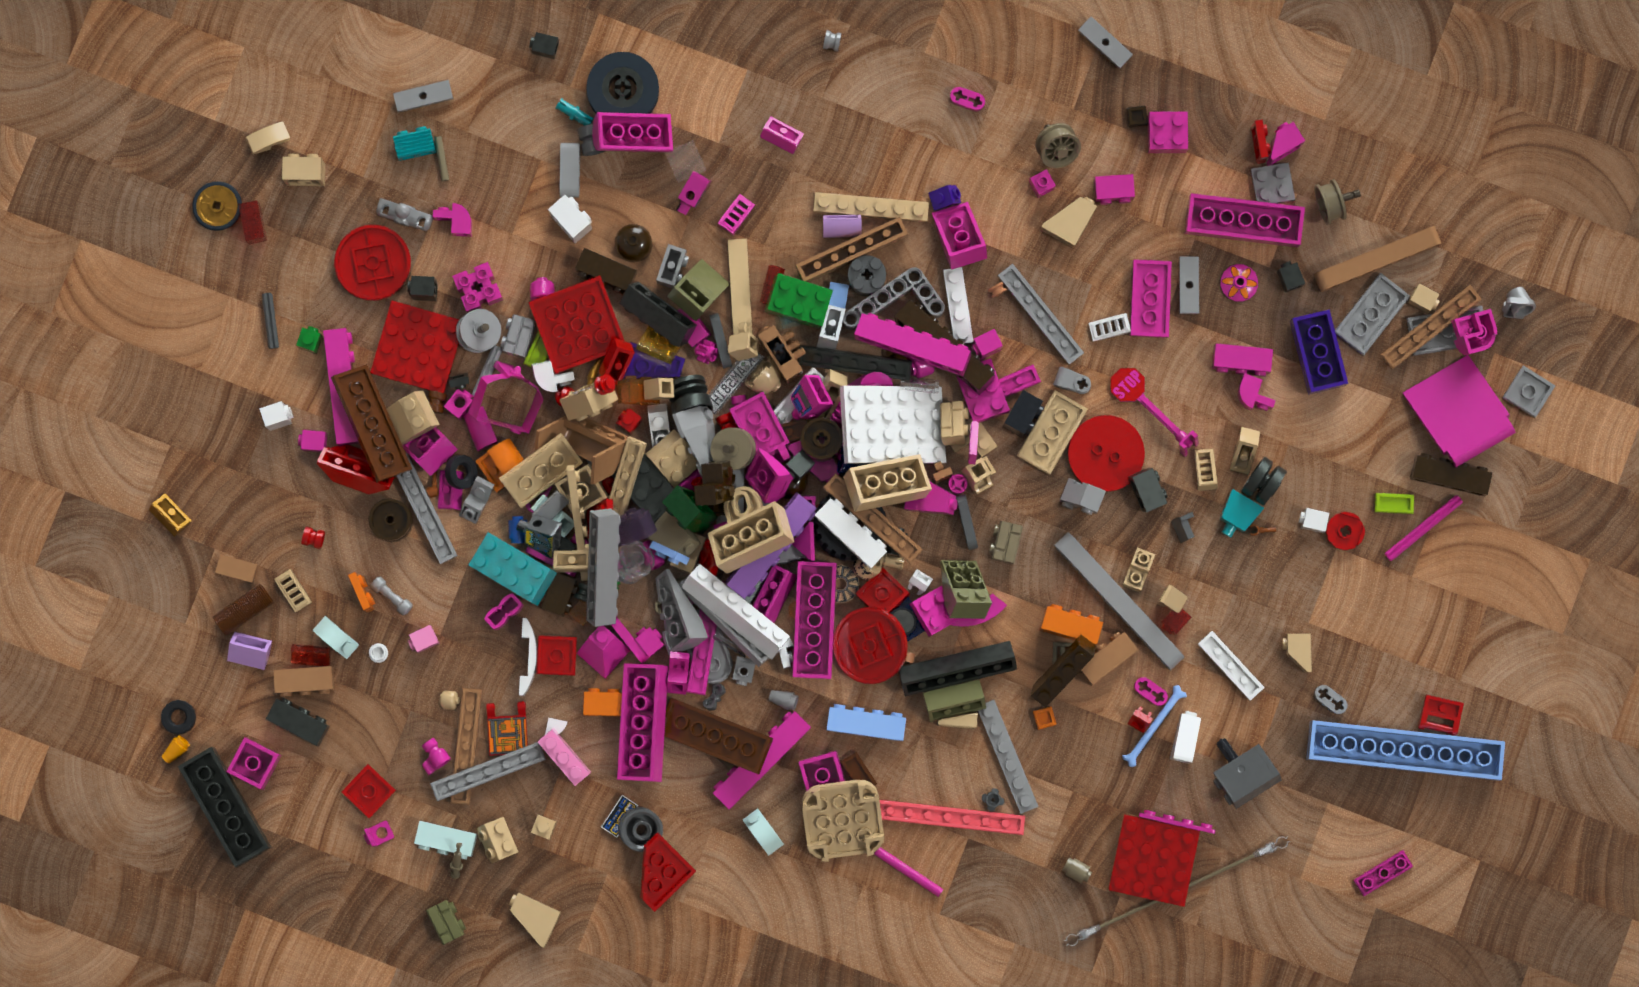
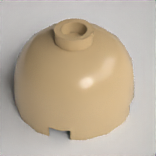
M770 356L767 357L768 361L762 360L749 375L751 377L750 382L747 380L745 382V386L757 394L761 392L765 394L771 391L776 392L781 386L779 381L782 375Z

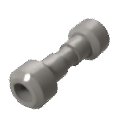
M381 576L375 578L371 583L370 588L374 592H380L389 598L402 616L408 614L412 609L413 604L408 599L403 600L400 596L393 593Z

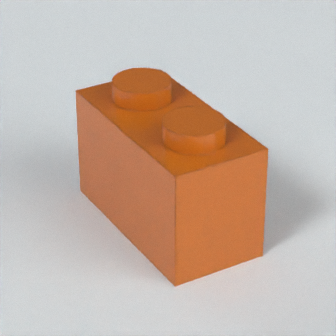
M588 688V692H584L583 715L621 717L622 693H619V689H608V692H600L598 688Z

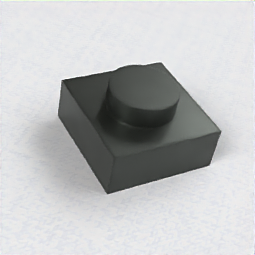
M468 373L449 377L450 388L462 389L467 387L466 384H469Z

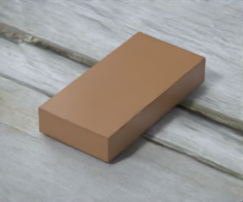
M220 554L215 573L253 583L258 564Z

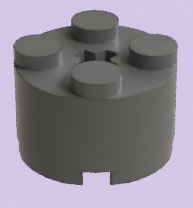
M864 255L856 258L851 263L848 270V283L857 294L870 296L885 284L886 269L880 259ZM865 272L872 275L869 277V280H865V277L862 276Z

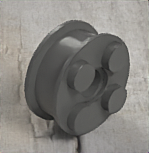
M635 807L628 810L621 817L618 832L624 844L635 851L643 852L644 845L657 832L661 836L663 835V825L660 818L650 809ZM641 824L645 825V831L642 834H637L636 828Z

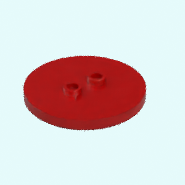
M364 225L352 230L342 239L335 253L334 267L339 282L351 295L366 301H380L393 296L405 285L411 271V255L405 241L395 231L381 225Z
M1112 415L1096 416L1082 423L1074 432L1068 447L1069 465L1075 477L1081 483H1088L1106 492L1117 491L1129 485L1128 476L1141 471L1145 458L1144 444L1135 427L1126 420Z
M863 607L848 613L839 622L834 633L833 652L839 667L851 679L864 684L881 683L895 676L905 662L908 650L907 637L901 623L888 611L877 607Z

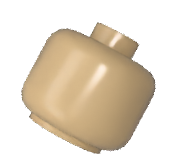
M445 690L440 695L439 703L443 709L455 710L457 704H460V697H458L456 691Z

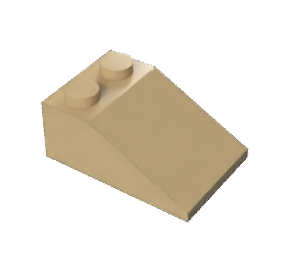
M414 391L386 409L402 445L440 425L424 391Z

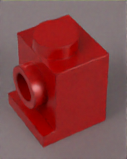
M627 408L626 411L624 410L620 414L616 424L631 435L643 420L633 410Z

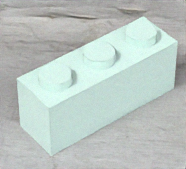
M419 821L414 844H418L419 849L429 851L431 847L437 849V853L448 855L449 852L454 853L456 851L457 843H462L460 848L461 858L467 860L468 856H473L478 834Z

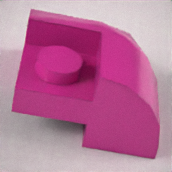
M1491 309L1451 321L1457 338L1454 340V343L1463 355L1477 353L1492 347L1491 345L1494 343L1497 335V327Z

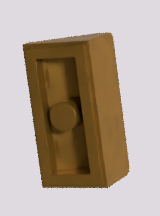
M166 493L153 502L149 508V511L174 537L191 522L187 515Z

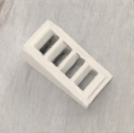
M1127 313L1088 323L1093 342L1131 332ZM1118 320H1122L1124 329L1120 330ZM1113 321H1114L1115 328H1116V331H1115V332H1113L1112 326H1111V322H1113ZM1105 323L1107 324V328H1108V332H1109V333H1107V334H1105V330H1104V326H1103V324H1105ZM1096 325H1099L1101 332L1100 336L1097 335L1095 327Z

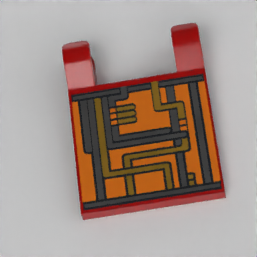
M525 701L517 703L518 715L495 716V704L488 703L486 708L490 756L505 755L528 746Z

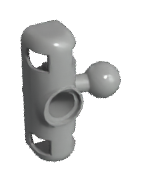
M382 198L379 199L376 213L381 217L423 231L429 230L433 222L432 215L415 210L416 208L403 203L397 204ZM386 206H389L388 215L382 213ZM422 218L426 219L424 227L418 225Z

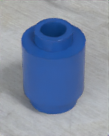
M512 516V520H508V533L511 543L525 542V533L516 530L518 522L521 519L524 520L523 516Z

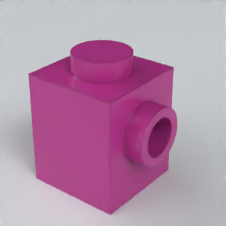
M644 627L636 633L638 637L635 640L649 658L664 647L660 640L662 636L656 628L652 630L650 627L648 629Z

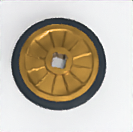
M220 181L210 182L202 186L195 194L192 203L193 214L198 223L203 227L214 231L225 230L234 225L239 219L242 212V200L238 191L230 184ZM215 203L220 204V209L214 208Z

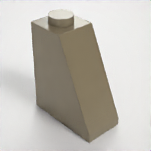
M666 511L644 536L689 557L701 542L694 532L689 529H682L677 524V518L671 516Z

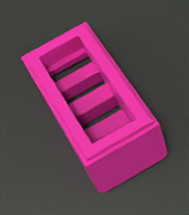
M739 194L719 220L718 226L734 236L755 204ZM739 201L748 206L747 210L738 204ZM737 207L739 210L744 212V214H739L734 210V208ZM732 213V214H734L735 216H737V217L739 218V220L736 221L734 218H732V217L729 216V215ZM727 219L730 220L732 223L735 224L734 227H732L725 221Z

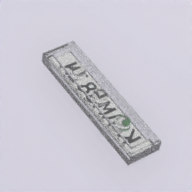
M758 352V357L741 361L737 360L708 395H710L713 405L712 413L715 416L765 359L762 354Z

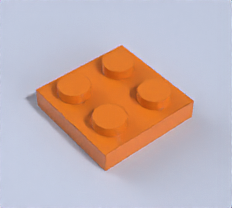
M356 572L349 574V579L363 610L367 613L375 610L373 605L376 603L372 594L367 593L365 589L368 585L364 576Z

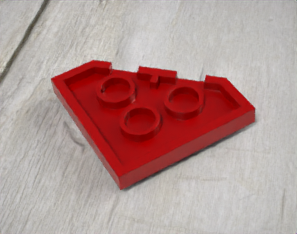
M658 832L644 845L640 898L654 912L696 872Z

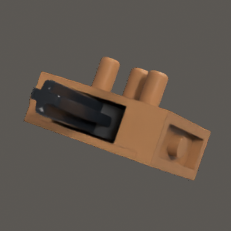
M767 325L762 328L758 335L759 342L767 355L772 358L784 382L788 385L803 375V369L797 362V359L805 355L806 351L801 347L794 353L791 352L800 346L797 339L788 345L785 343L795 336L792 330L780 335L775 325L772 327Z

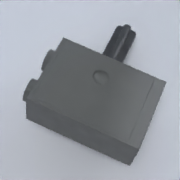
M1225 738L1217 742L1216 745L1228 761V764L1213 772L1215 777L1213 782L1218 790L1222 789L1224 791L1226 802L1229 805L1233 804L1235 809L1282 781L1280 773L1259 744L1238 757Z

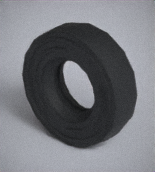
M466 455L452 457L445 467L446 480L456 489L471 487L478 475L475 461ZM459 465H463L466 469V476L462 480L456 474Z
M171 701L162 710V725L170 733L177 735L185 734L195 725V710L186 701ZM175 710H182L185 713L186 719L184 723L176 725L172 722L171 715Z

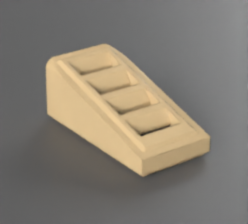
M1213 449L1194 450L1198 491L1217 489L1218 483ZM1210 456V459L1199 460V457ZM1211 464V467L1200 468V465ZM1206 472H1211V473H1212V474H1210V475H1201V473H1206Z
M291 569L274 579L295 613L312 603ZM287 578H292V580H290L286 584H282V582ZM295 583L296 587L287 592L286 588ZM298 590L301 592L293 598L290 597V595ZM301 597L305 598V600L295 605V601Z
M974 712L940 719L937 725L975 729L977 727L978 713Z

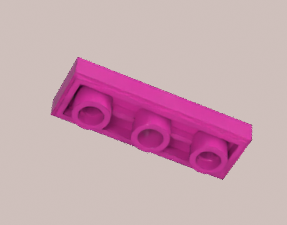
M1401 850L1353 881L1361 894L1366 896L1409 870L1413 865L1404 850ZM1383 869L1387 873L1385 877L1381 876V871Z

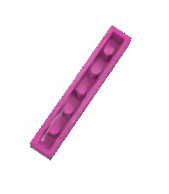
M862 313L854 333L856 340L960 376H964L971 357V350H968L969 348L965 345L958 344L956 346L950 344V341L947 339L933 338L927 332H915L912 327L906 325L903 327L898 326L896 322L889 319L883 321L872 313L867 315Z
M347 328L324 330L336 444L338 446L359 444L331 379L333 375L353 369L352 363H355L354 351H350V344H353L352 333H348Z
M789 711L781 719L783 723L779 727L775 725L768 732L769 737L773 738L760 774L734 766L727 773L729 777L724 782L720 780L713 787L715 790L713 794L729 810L811 729L795 711L793 713Z

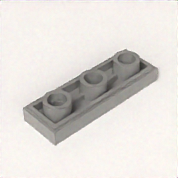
M1090 17L1078 30L1082 36L1119 69L1133 56L1126 47L1093 17ZM1102 41H1107L1109 45L1104 46Z
M449 80L393 93L398 113L453 99ZM422 94L427 95L425 99H420Z
M1179 257V314H1199V257ZM1186 283H1191L1192 288L1188 289Z

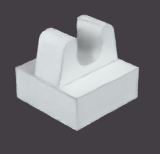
M917 569L909 580L908 589L911 590L913 586L919 588L917 595H921L926 591L933 579Z

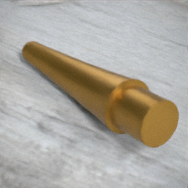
M603 356L590 369L587 376V385L595 382L599 366L604 359Z

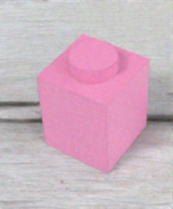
M431 625L409 634L411 639L408 640L412 651L416 650L417 653L439 644Z

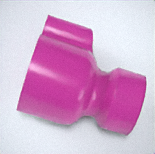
M435 738L422 745L423 750L429 753V757L422 765L428 775H431L451 760L445 749L438 747V742Z

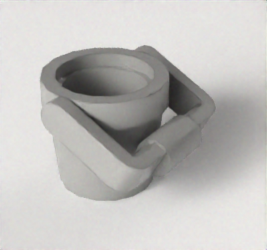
M1517 287L1507 293V299L1503 303L1502 311L1504 312V317L1523 319L1535 310L1536 305L1523 287Z

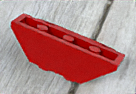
M350 445L334 446L331 448L324 447L317 460V465L333 482L366 494L389 490L395 478L392 477L376 483L363 451Z

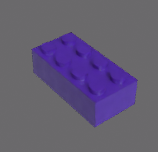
M1330 309L1292 318L1289 322L1308 395L1346 386L1348 380Z

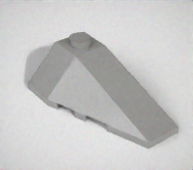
M698 406L672 414L681 438L685 437L689 444L687 448L689 453L697 459L696 467L701 476V464L715 462L711 455V443L715 436L713 413L708 406Z
M666 569L656 577L658 601L662 603L663 611L660 614V619L664 620L665 628L662 636L668 655H670V651L682 652L696 647L707 639L708 636L702 619L671 571Z

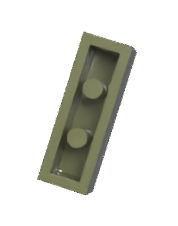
M979 679L923 693L930 722L986 709L985 697Z

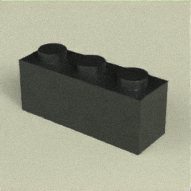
M282 698V700L276 699L266 720L319 747L330 727L326 724L327 720L316 716V718L309 716L310 711L299 707V709L292 707L293 702Z

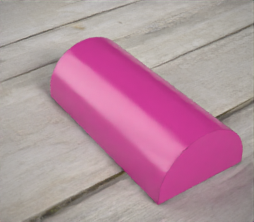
M597 112L594 117L592 136L593 144L597 151L673 152L671 114Z

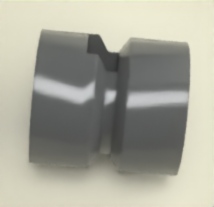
M593 124L577 129L579 140L583 141L581 144L583 156H592L605 152L597 151L594 147L592 136Z

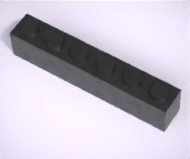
M1006 641L902 666L899 670V676L904 696L906 697L1017 670L1011 642Z

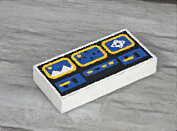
M622 795L601 828L618 838V825L621 817L628 810L639 805Z

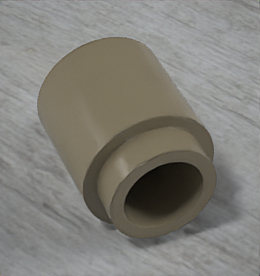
M1070 857L1062 870L1066 873V876L1081 884L1083 881L1087 882L1092 874L1089 871L1090 866L1075 858L1073 860Z

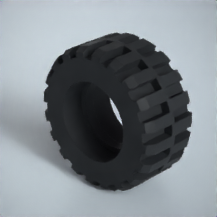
M828 494L821 500L815 512L817 513L830 498L833 501L835 498ZM882 507L876 508L886 517ZM814 517L815 538L824 551L831 557L838 558L841 561H855L859 559ZM870 530L872 532L870 536L873 539H880L881 541H883L872 530Z

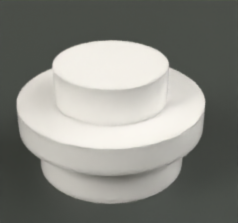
M374 644L369 649V657L372 661L381 663L387 659L388 649L383 644Z

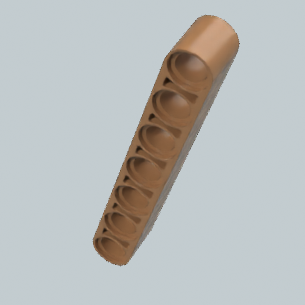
M1432 226L1314 274L1320 292H1324L1437 247L1442 243L1435 226Z

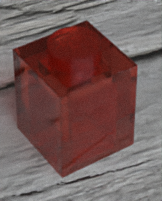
M1183 609L1179 613L1171 610L1160 623L1163 624L1162 629L1166 633L1176 635L1192 617Z

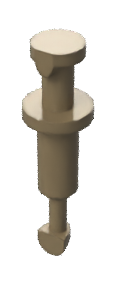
M462 843L456 844L457 849L454 852L453 861L450 863V868L453 870L451 877L454 879L460 877L459 871L463 868V863L461 862L462 853L460 852Z

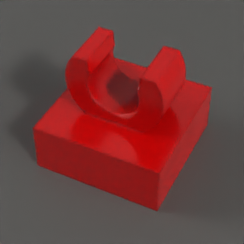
M1139 707L1138 710L1134 711L1127 724L1144 733L1153 718H1151V712L1146 715L1141 712L1143 707Z

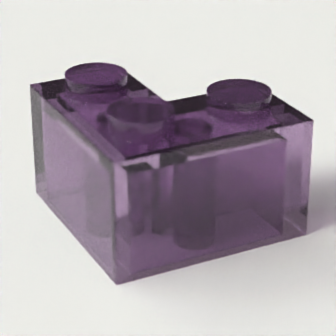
M633 507L626 510L625 514L620 515V543L618 547L648 538L657 532L649 510L645 511L644 507L636 510Z

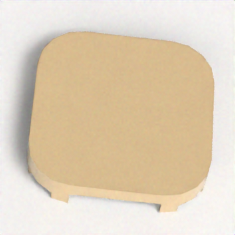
M850 780L820 784L811 787L805 792L802 798V811L809 853H812L821 861L829 862V858L867 854L868 857L874 855V852L884 843L879 794L872 783L866 780Z

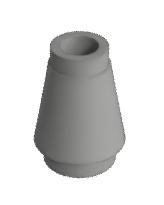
M771 690L769 695V701L788 711L790 709L795 710L799 698L794 692Z

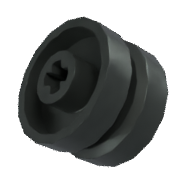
M1265 456L1241 490L1246 495L1251 496L1259 488L1260 490L1255 497V501L1262 506L1275 494L1287 473L1285 469L1277 466L1269 474L1268 472L1273 465V461Z

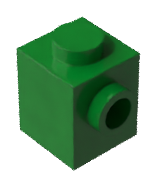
M308 326L306 329L302 327L296 346L317 354L323 336L321 333H318L319 329Z

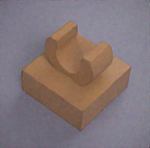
M941 461L934 464L937 472L933 474L935 484L953 476L951 467L944 469Z

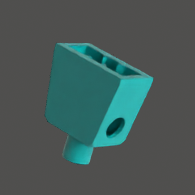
M1232 489L1220 516V520L1226 523L1221 533L1229 538L1233 536L1236 529L1243 533L1263 511L1264 507Z

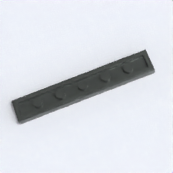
M806 345L799 346V349L802 347L806 351L805 355L798 358L799 365L865 375L871 372H882L893 379L907 381L911 379V360Z

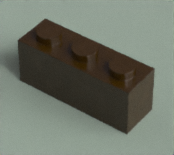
M586 248L583 249L575 267L578 276L588 279L589 277L594 278L600 275L604 286L609 285L613 287V291L622 295L626 292L628 286L633 284L637 275V270Z

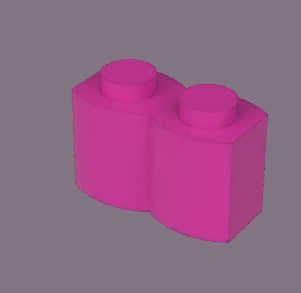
M511 593L501 600L499 606L492 608L484 619L494 630H499L506 625L510 617L517 615L521 611L523 603Z

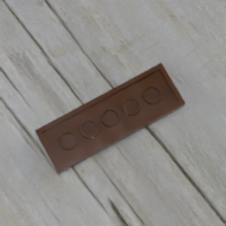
M367 364L333 375L331 377L376 483L412 470Z
M674 698L670 699L666 709L664 737L753 773L760 774L773 738Z

